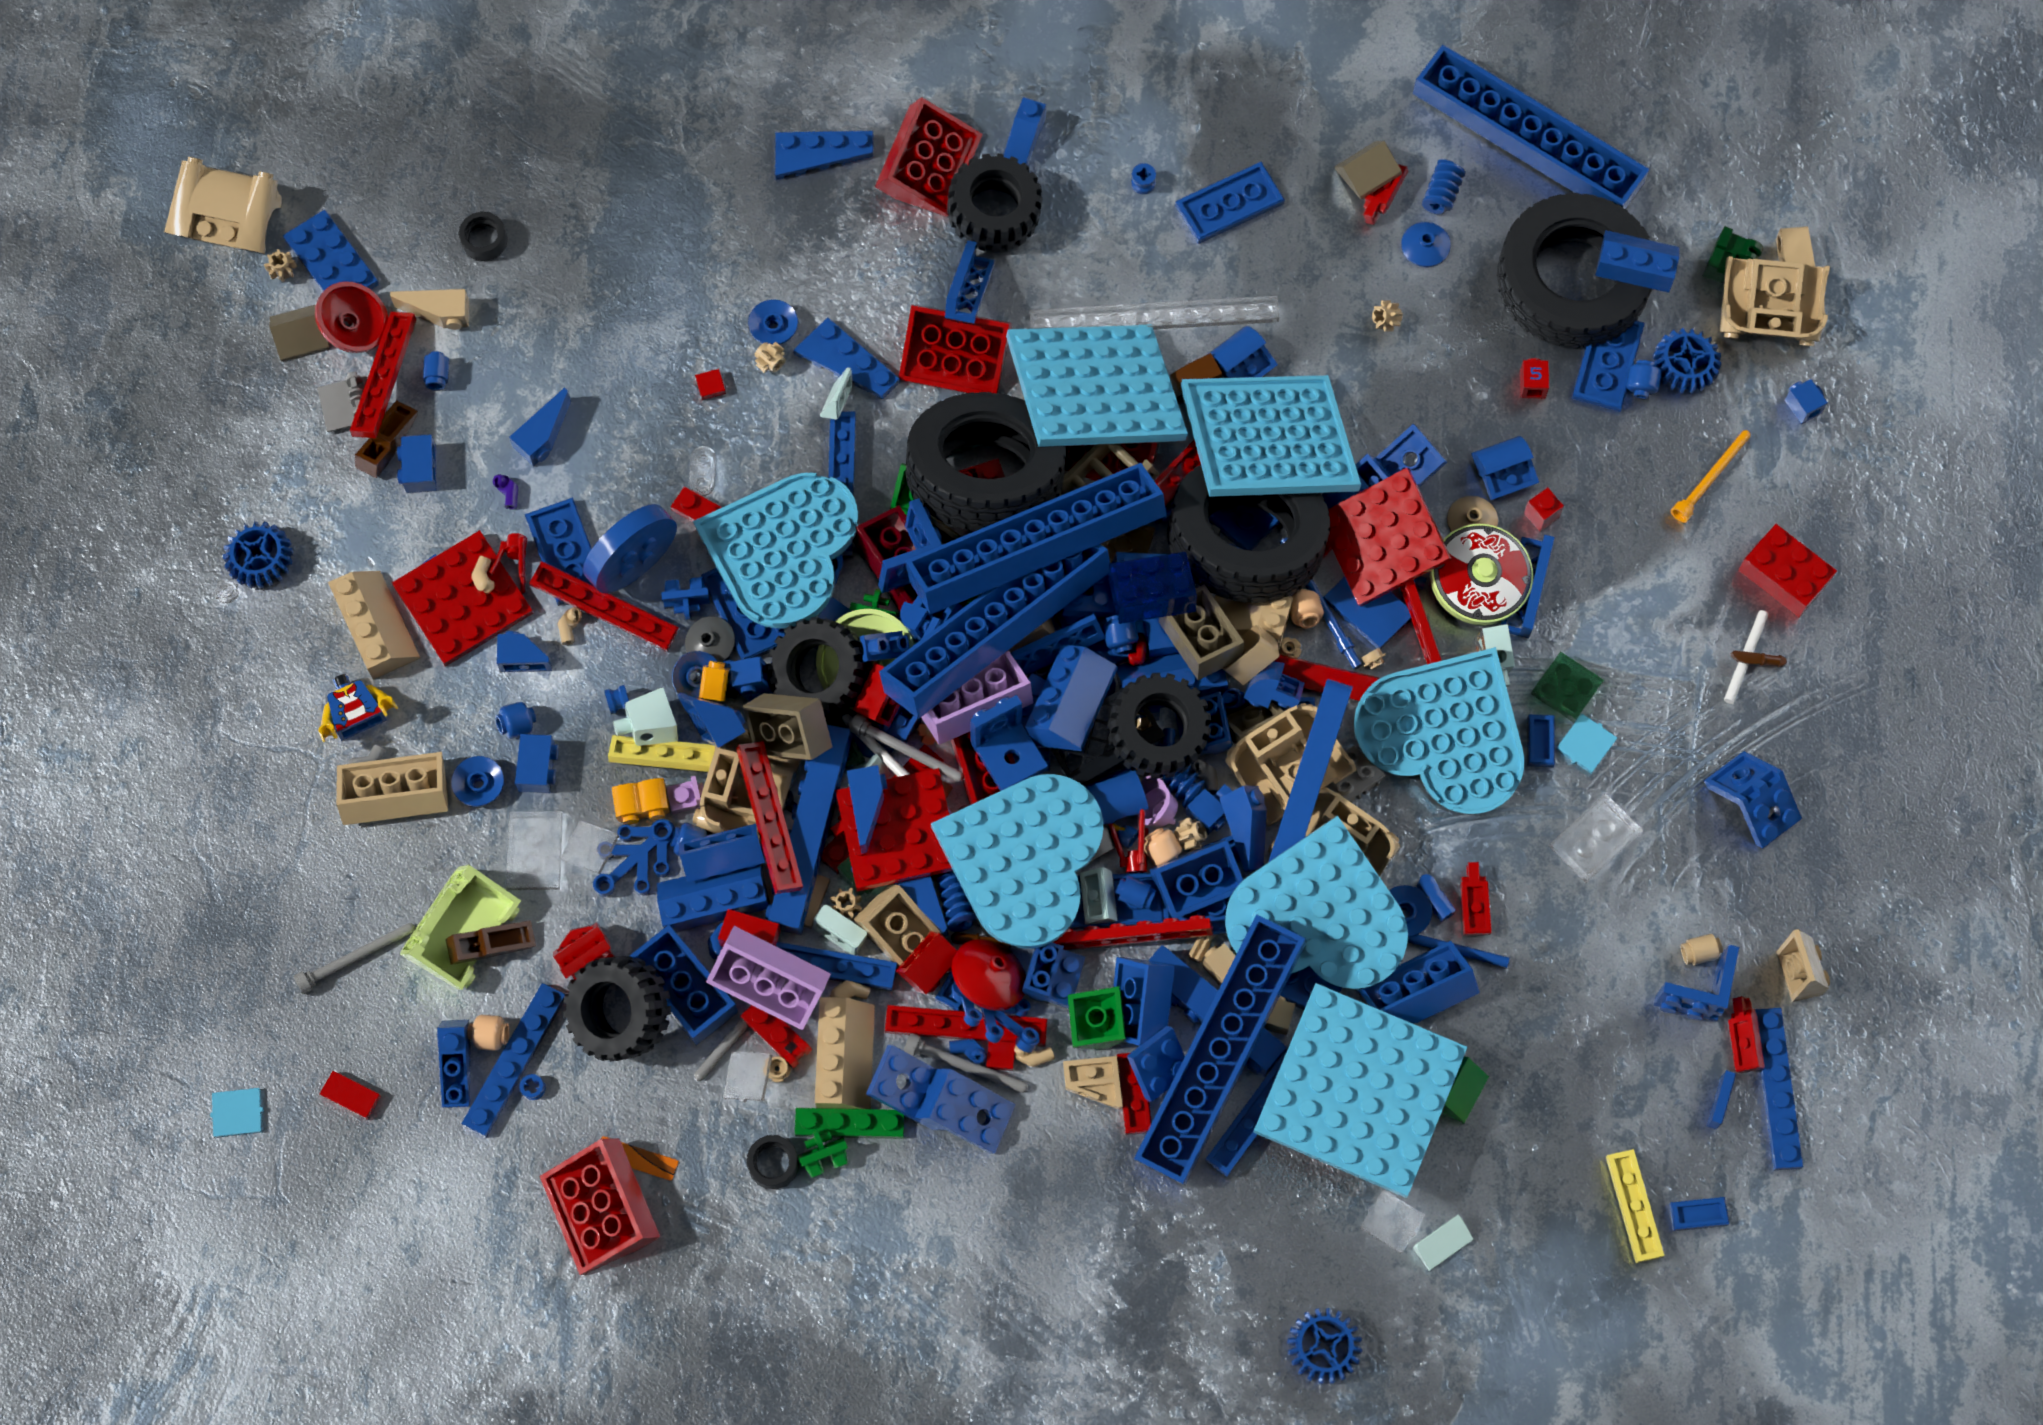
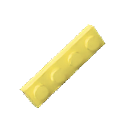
M612 735L608 761L612 763L708 772L715 752V746L678 741L638 746L635 744L633 737Z
M1634 1149L1607 1155L1606 1160L1635 1262L1640 1263L1663 1258L1664 1252Z

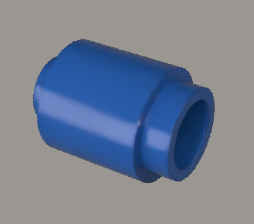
M439 351L430 352L424 357L423 382H425V387L435 391L445 389L449 377V358Z
M1127 876L1126 880L1120 879L1115 893L1120 895L1119 901L1142 909V907L1149 909L1156 889L1151 888V884Z

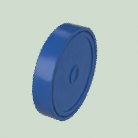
M657 504L643 506L629 513L615 523L593 546L584 563L583 573L585 577L601 593H612L632 584L651 569L668 550L677 532L676 522Z

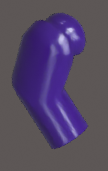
M497 474L492 482L505 495L504 507L509 510L517 509L518 485L508 476Z

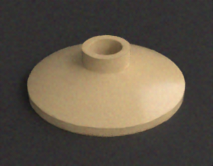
M1465 496L1456 500L1451 505L1447 514V524L1451 532L1471 524H1489L1497 527L1498 515L1493 505L1487 500L1478 496ZM1474 513L1478 515V518L1472 519L1469 514Z

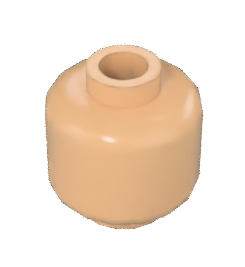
M1298 590L1291 596L1293 597L1290 610L1292 622L1302 628H1312L1319 623L1324 615L1319 595L1311 590Z
M1162 827L1144 838L1146 840L1144 851L1154 866H1159L1178 858L1183 849L1174 833L1169 829L1163 830Z
M482 1014L477 1016L474 1023H470L468 1026V1039H472L476 1049L497 1051L502 1048L503 1044L506 1045L508 1043L509 1024L505 1023L501 1016Z

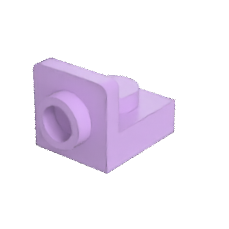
M696 775L691 776V781L666 787L672 814L700 808L704 785L703 782H697Z

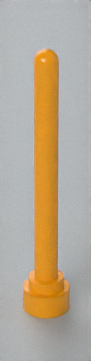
M1743 430L1687 499L1678 501L1672 507L1671 514L1675 519L1686 523L1692 517L1694 505L1751 437V433L1748 430Z

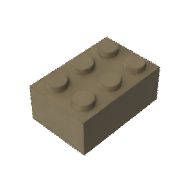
M1205 584L1159 606L1160 625L1197 680L1233 664L1243 656L1244 641Z
M763 693L743 705L752 743L764 741L767 755L813 760L832 748L821 700L818 698Z

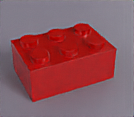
M1775 524L1745 557L1738 570L1799 618L1828 586L1837 572L1836 569L1778 524Z

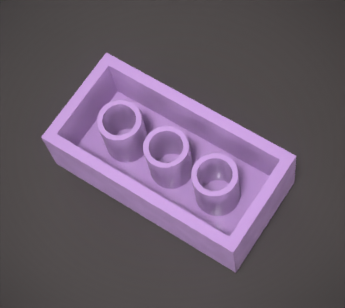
M1007 651L921 718L940 745L970 732V719H972L973 715L982 709H991L996 706L999 700L1005 697L1011 698L1017 695L1022 702V708L1033 704L1031 683L1013 656Z
M734 926L706 983L803 1030L831 974Z

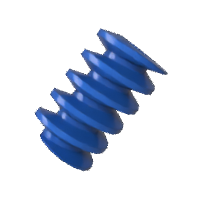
M1438 160L1431 177V182H1429L1428 190L1425 192V198L1422 200L1423 208L1437 215L1443 214L1444 211L1452 210L1453 202L1456 201V194L1460 190L1459 186L1463 182L1462 178L1466 174L1465 170L1450 160Z
M1191 766L1182 773L1176 772L1173 777L1166 778L1165 774L1160 775L1165 785H1170L1168 788L1170 793H1176L1175 799L1178 801L1184 800L1182 806L1185 809L1203 791L1202 787L1205 784L1204 780L1198 783L1195 782L1198 776L1197 772L1188 775Z
M947 873L937 878V883H939L938 888L941 893V901L943 902V911L946 912L947 929L952 932L968 930L973 926V922L978 919L975 912H972L974 910L955 873Z

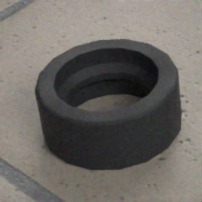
M480 211L473 213L465 218L459 227L458 235L463 251L476 261L493 260L501 255L507 246L508 237L504 224L498 216L490 212ZM491 226L496 229L498 236L489 246L475 247L469 242V235L478 227Z
M767 1135L759 1138L751 1145L747 1153L746 1165L751 1178L757 1185L766 1189H780L794 1180L799 1170V1158L795 1147L788 1139L779 1135ZM768 1147L783 1149L789 1158V1166L786 1172L776 1178H768L762 1175L757 1167L759 1154Z

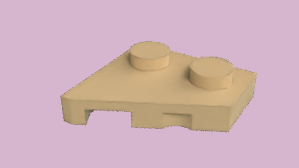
M1117 1056L1063 1061L1065 1088L1067 1091L1116 1109L1123 1108Z

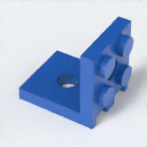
M919 498L910 501L905 522V528L916 550L883 560L878 582L882 593L911 584L905 560L942 545L940 532L931 523L929 509L926 506L923 507Z
M1017 695L999 700L996 706L989 710L982 709L970 719L971 744L1000 791L1048 770L1047 763L1022 725V702ZM1016 754L1019 757V761L1015 764H1009L1004 759L1006 755Z
M1745 751L1704 780L1708 789L1740 806L1755 844L1762 849L1802 819L1783 770ZM1774 807L1773 814L1770 817H1768L1770 809Z
M1728 945L1717 961L1711 993L1665 982L1656 994L1653 1006L1660 1007V1010L1666 1013L1674 1014L1676 1011L1685 1013L1688 1018L1694 1020L1705 1018L1718 1021V1017L1722 1016L1724 1009L1728 1008L1739 947Z

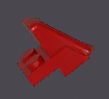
M597 922L592 926L571 929L559 945V948L553 951V957L566 979L570 976L573 979H577L575 973L580 968H585L586 964L591 961L615 957L611 951L608 938Z

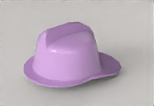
M1151 775L1142 779L1140 782L1149 809L1145 810V825L1163 827L1168 823L1175 825L1176 820L1174 817L1178 809V802L1170 793L1160 777L1159 779L1151 778Z

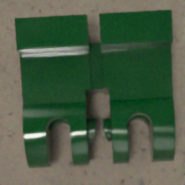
M1724 226L1702 276L1723 283L1727 257L1745 260L1759 259L1758 257L1761 256L1764 249L1763 245L1756 240L1746 239L1732 233L1733 229Z

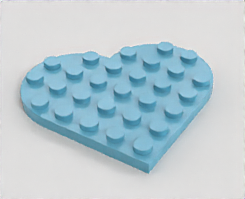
M800 473L754 492L693 521L743 614L755 623L766 627L787 628L789 625L797 626L796 622L802 619L810 621L811 617H816L827 606L835 586V574L831 560L842 554L854 540L857 533L856 526L859 525V514L852 493L842 482L833 477L817 476V473Z
M1496 647L1386 675L1375 681L1365 691L1357 705L1354 716V732L1359 748L1364 756L1386 773L1397 776L1420 775L1421 781L1429 795L1441 806L1451 811L1470 815L1491 811L1504 804L1513 795L1522 779L1524 753Z
M1043 774L1025 779L931 823V828L983 928L1001 943L1005 942L1022 949H1032L1056 941L1072 925L1080 904V886L1075 873L1087 866L1097 853L1103 836V817L1096 799L1083 785L1065 776Z
M1335 816L1242 880L1230 896L1226 909V933L1236 953L1257 914L1306 938L1307 943L1292 973L1310 965L1325 981L1343 988H1366L1383 981L1398 967L1407 947V923L1400 906L1338 816Z

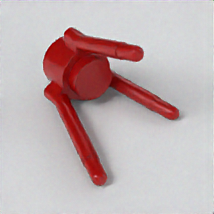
M511 533L507 536V541L500 542V549L489 570V575L494 574L504 552H506L510 559L519 560L520 592L524 594L526 584L525 557L528 540L523 534Z
M1141 809L1138 850L1128 851V856L1126 857L1114 824H1108L1119 856L1120 867H1126V873L1147 872V854L1144 851L1146 840L1144 838L1149 835V829L1145 828V810Z

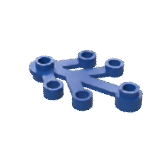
M660 819L655 821L651 827L621 825L617 830L621 841L629 842L633 837L648 839L641 845H612L608 842L600 844L598 853L604 860H609L613 856L628 857L609 875L599 874L595 877L593 881L595 892L602 897L610 896L615 890V884L637 864V880L634 883V889L638 895H647L651 890L648 881L649 852L657 846V862L653 866L656 876L663 878L670 872V867L667 863V847L671 843L675 831L673 823L666 819ZM629 830V836H621L622 831ZM660 830H667L666 836L661 837L658 835ZM604 848H610L611 852L609 854H602ZM665 865L666 870L664 872H658V866ZM608 883L610 886L608 890L603 891L600 889L601 885ZM645 883L647 887L645 890H639L638 885Z
M954 981L952 997L957 1002L963 1004L965 1012L964 1021L966 1024L973 1027L978 1026L983 1015L986 1027L985 1036L990 1042L998 1043L1004 1034L1003 1029L996 1024V1021H998L1017 1036L1015 1043L1020 1050L1024 1052H1033L1039 1043L1038 1032L1030 1027L1024 1029L1004 1014H1016L1017 1016L1025 1017L1031 1008L1027 1000L1021 999L1016 1006L1002 1011L989 1010L978 1006L982 1011L981 1013L974 1007L975 1003L970 1001L960 991Z

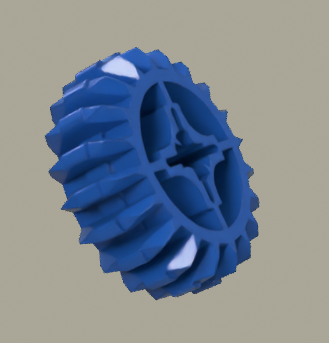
M1684 328L1679 330V333L1673 330L1669 336H1663L1661 342L1655 348L1656 352L1653 354V360L1657 364L1656 367L1661 370V377H1664L1663 385L1670 383L1671 391L1678 387L1681 394L1684 393L1685 389H1688L1692 394L1696 388L1701 392L1704 390L1705 385L1708 387L1712 385L1713 379L1717 378L1718 370H1720L1722 365L1720 362L1721 353L1716 352L1718 344H1711L1712 337L1703 338V331L1695 334L1694 328L1690 329L1689 333H1686ZM1680 347L1679 353H1674V356H1668L1671 350ZM1706 365V369L1698 374L1694 373L1695 369L1700 368V366Z
M254 521L253 527L249 528L244 523L243 528L245 530L240 532V530L235 529L237 536H228L230 544L224 545L226 554H223V560L226 562L225 568L230 572L231 578L237 579L238 583L242 586L246 583L252 589L257 584L258 588L262 589L266 582L269 586H273V579L276 578L281 581V572L288 574L289 570L286 565H293L290 557L294 554L292 548H290L292 543L289 538H286V533L282 530L279 531L278 526L275 524L270 527L268 522L264 521L260 527L258 522ZM275 543L277 545V553L275 558H272L270 555L272 551L271 546ZM242 551L246 555V558L244 560L245 564L243 565V567H241L239 564V559Z
M1316 1308L1314 1312L1315 1318L1309 1312H1306L1304 1314L1306 1323L1298 1318L1296 1324L1300 1329L1293 1327L1290 1329V1333L1297 1338H1288L1287 1344L1295 1346V1348L1288 1350V1355H1297V1358L1291 1362L1292 1366L1301 1363L1302 1367L1299 1369L1298 1374L1302 1375L1308 1370L1310 1372L1307 1378L1308 1381H1312L1314 1375H1319L1318 1384H1323L1325 1376H1328L1330 1384H1334V1374L1343 1381L1345 1379L1343 1369L1347 1373L1352 1374L1354 1369L1349 1363L1358 1365L1360 1359L1353 1354H1361L1363 1350L1360 1347L1354 1346V1344L1360 1343L1362 1338L1359 1336L1352 1337L1358 1331V1327L1353 1326L1349 1329L1347 1326L1351 1319L1348 1317L1344 1322L1340 1321L1339 1319L1342 1316L1340 1311L1336 1313L1335 1318L1331 1317V1308L1326 1309L1325 1316H1322L1321 1310ZM1318 1325L1332 1326L1339 1330L1340 1333L1328 1335ZM1310 1329L1313 1333L1314 1346L1304 1352L1302 1347L1303 1335ZM1319 1339L1322 1340L1324 1343L1333 1342L1328 1349L1331 1351L1330 1353L1327 1352L1325 1349L1317 1350V1348L1321 1344V1342H1319ZM1345 1340L1347 1354L1344 1361L1339 1364L1335 1347ZM1321 1357L1327 1364L1331 1365V1368L1318 1367L1311 1363L1309 1359Z

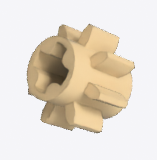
M278 249L277 252L267 255L269 263L264 264V267L269 272L272 280L278 278L284 282L285 279L294 277L292 269L296 268L297 264L295 260H292L289 251L284 254Z
M1382 300L1381 306H1374L1372 319L1376 324V329L1392 332L1394 326L1401 325L1403 313L1399 308V303Z
M768 342L763 343L755 352V357L757 358L755 360L757 362L756 366L764 373L767 370L773 373L777 372L786 360L783 357L785 355L783 352L784 348L777 342H774L773 345Z
M1190 817L1179 821L1180 826L1176 827L1174 835L1182 848L1185 850L1190 849L1191 852L1202 848L1201 843L1205 842L1207 838L1204 824L1196 819L1191 820Z
M839 888L837 897H830L831 902L836 904L831 908L852 920L856 912L860 913L862 911V907L856 905L862 901L861 895L854 897L853 888H850L849 891H842ZM847 901H850L851 905L842 908L841 903L845 904Z

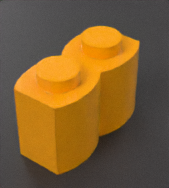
M710 661L709 665L703 666L699 698L725 701L729 668H725L724 662Z
M664 778L648 779L638 783H627L611 787L616 818L618 822H623L624 825L636 824L642 818L660 820L670 813Z

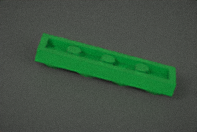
M796 1108L795 1137H814L812 1130L817 1128L819 1135L830 1132L832 1138L904 1139V1115L896 1110Z

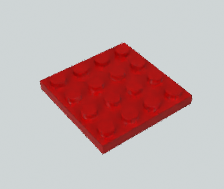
M1409 468L1393 474L1328 509L1330 514L1329 543L1357 604L1361 607L1452 560Z
M480 530L392 582L396 592L445 667L534 614L501 561L494 574L489 575V570L496 554ZM479 556H484L491 560L486 574L489 580L494 581L495 586L490 593L479 591L472 580V572Z
M939 768L886 779L888 789L883 790L884 801L867 853L861 854L850 787L835 790L857 892L953 871L931 828V823L949 815Z

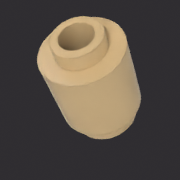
M1712 933L1688 939L1686 943L1680 945L1681 954L1686 965L1692 963L1694 966L1718 960L1720 953H1723L1720 939L1718 937L1715 938Z

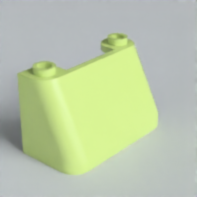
M460 866L454 871L405 943L400 955L458 990H462L464 987L468 988L476 976L473 974V966L477 960L451 965L445 939L453 934L478 931L481 928L499 926L507 920L513 921L520 910L517 906L521 900L472 866Z

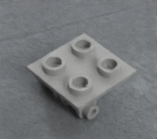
M349 372L345 381L317 387L327 433L351 427L367 381L366 375L360 377L357 375V372Z
M1355 746L1347 750L1346 753L1354 761L1357 771L1336 784L1331 782L1325 786L1340 794L1351 803L1355 801V797L1360 799L1362 797L1361 793L1366 795L1369 790L1379 786L1380 781L1385 777V774L1372 764Z

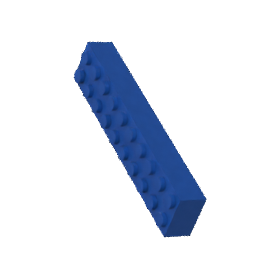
M1443 44L1416 78L1413 95L1574 193L1603 197L1626 209L1645 184L1650 169Z
M1142 463L1136 464L905 560L910 583L931 615L1165 517L1164 495Z
M1098 544L982 593L879 671L884 693L918 719L1111 572L1108 549Z
M1256 914L1134 1157L1136 1161L1186 1185L1307 943L1306 938Z

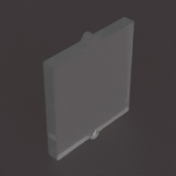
M579 821L572 837L568 838L569 843L560 859L601 874L608 858L612 857L611 852L619 835Z
M752 1050L748 1053L731 1052L723 1098L740 1100L744 1103L747 1100L764 1101L772 1055L755 1053Z
M1382 1190L1374 1205L1369 1206V1213L1360 1229L1397 1252L1402 1253L1410 1238L1415 1237L1416 1233L1414 1231L1424 1214Z

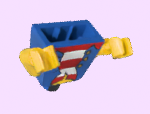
M342 674L333 679L337 690L327 695L328 703L324 705L321 726L318 731L322 742H326L325 739L328 736H333L334 739H337L339 736L341 741L387 721L385 717L388 715L387 711L390 708L397 710L398 706L391 696H388L373 685H364L361 680L351 683L348 675Z

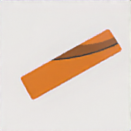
M621 1142L632 1169L669 1181L673 1179L678 1160Z

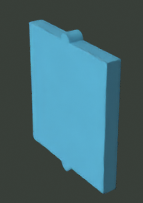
M1581 714L1556 750L1568 757L1572 764L1576 763L1592 774L1615 743L1617 737L1604 729L1601 723L1597 724L1584 714Z
M260 1088L212 1093V1112L210 1117L213 1118L214 1138L262 1132L261 1113L264 1112V1109L261 1107Z

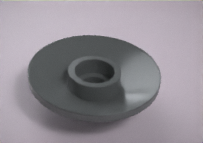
M715 616L704 617L696 621L688 630L685 639L687 653L703 651L712 655L718 662L726 661L735 647V633L730 624L724 619ZM711 635V640L708 643H704V638Z

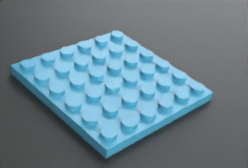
M1152 325L1008 329L1006 338L1039 447L1186 441L1188 432Z
M1328 375L1182 379L1181 390L1209 497L1358 492L1360 490L1361 482Z
M1315 983L1253 1133L1407 1198L1467 1046Z

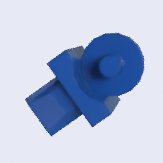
M703 577L689 579L690 589L680 590L679 580L665 581L664 592H661L664 609L674 608V614L684 613L685 620H691V612H699L700 605L710 604L708 587H705Z
M902 631L860 636L864 649L863 662L898 658L909 649L908 636L903 635Z

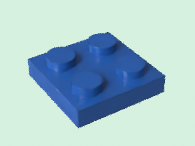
M1169 1026L1164 1027L1127 1055L1146 1100L1153 1102L1170 1088L1185 1058L1175 1031Z

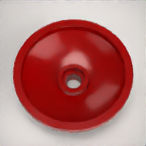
M355 282L335 283L322 292L315 306V319L320 332L327 341L338 349L350 353H364L376 348L380 344L388 321V313L378 295L366 286ZM343 321L347 322L350 327L346 326Z
M975 939L964 943L955 953L952 960V974L955 983L960 991L976 1005L989 1010L1002 1011L1016 1006L1025 994L1022 992L1026 973L1019 959L1008 948L994 941Z

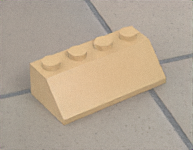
M381 571L350 572L328 582L373 680L420 659Z
M442 752L337 765L336 805L342 824L349 825L447 812L448 790Z
M844 997L819 998L815 1084L816 1108L871 1109V1097L866 1095L872 1081L875 1005Z

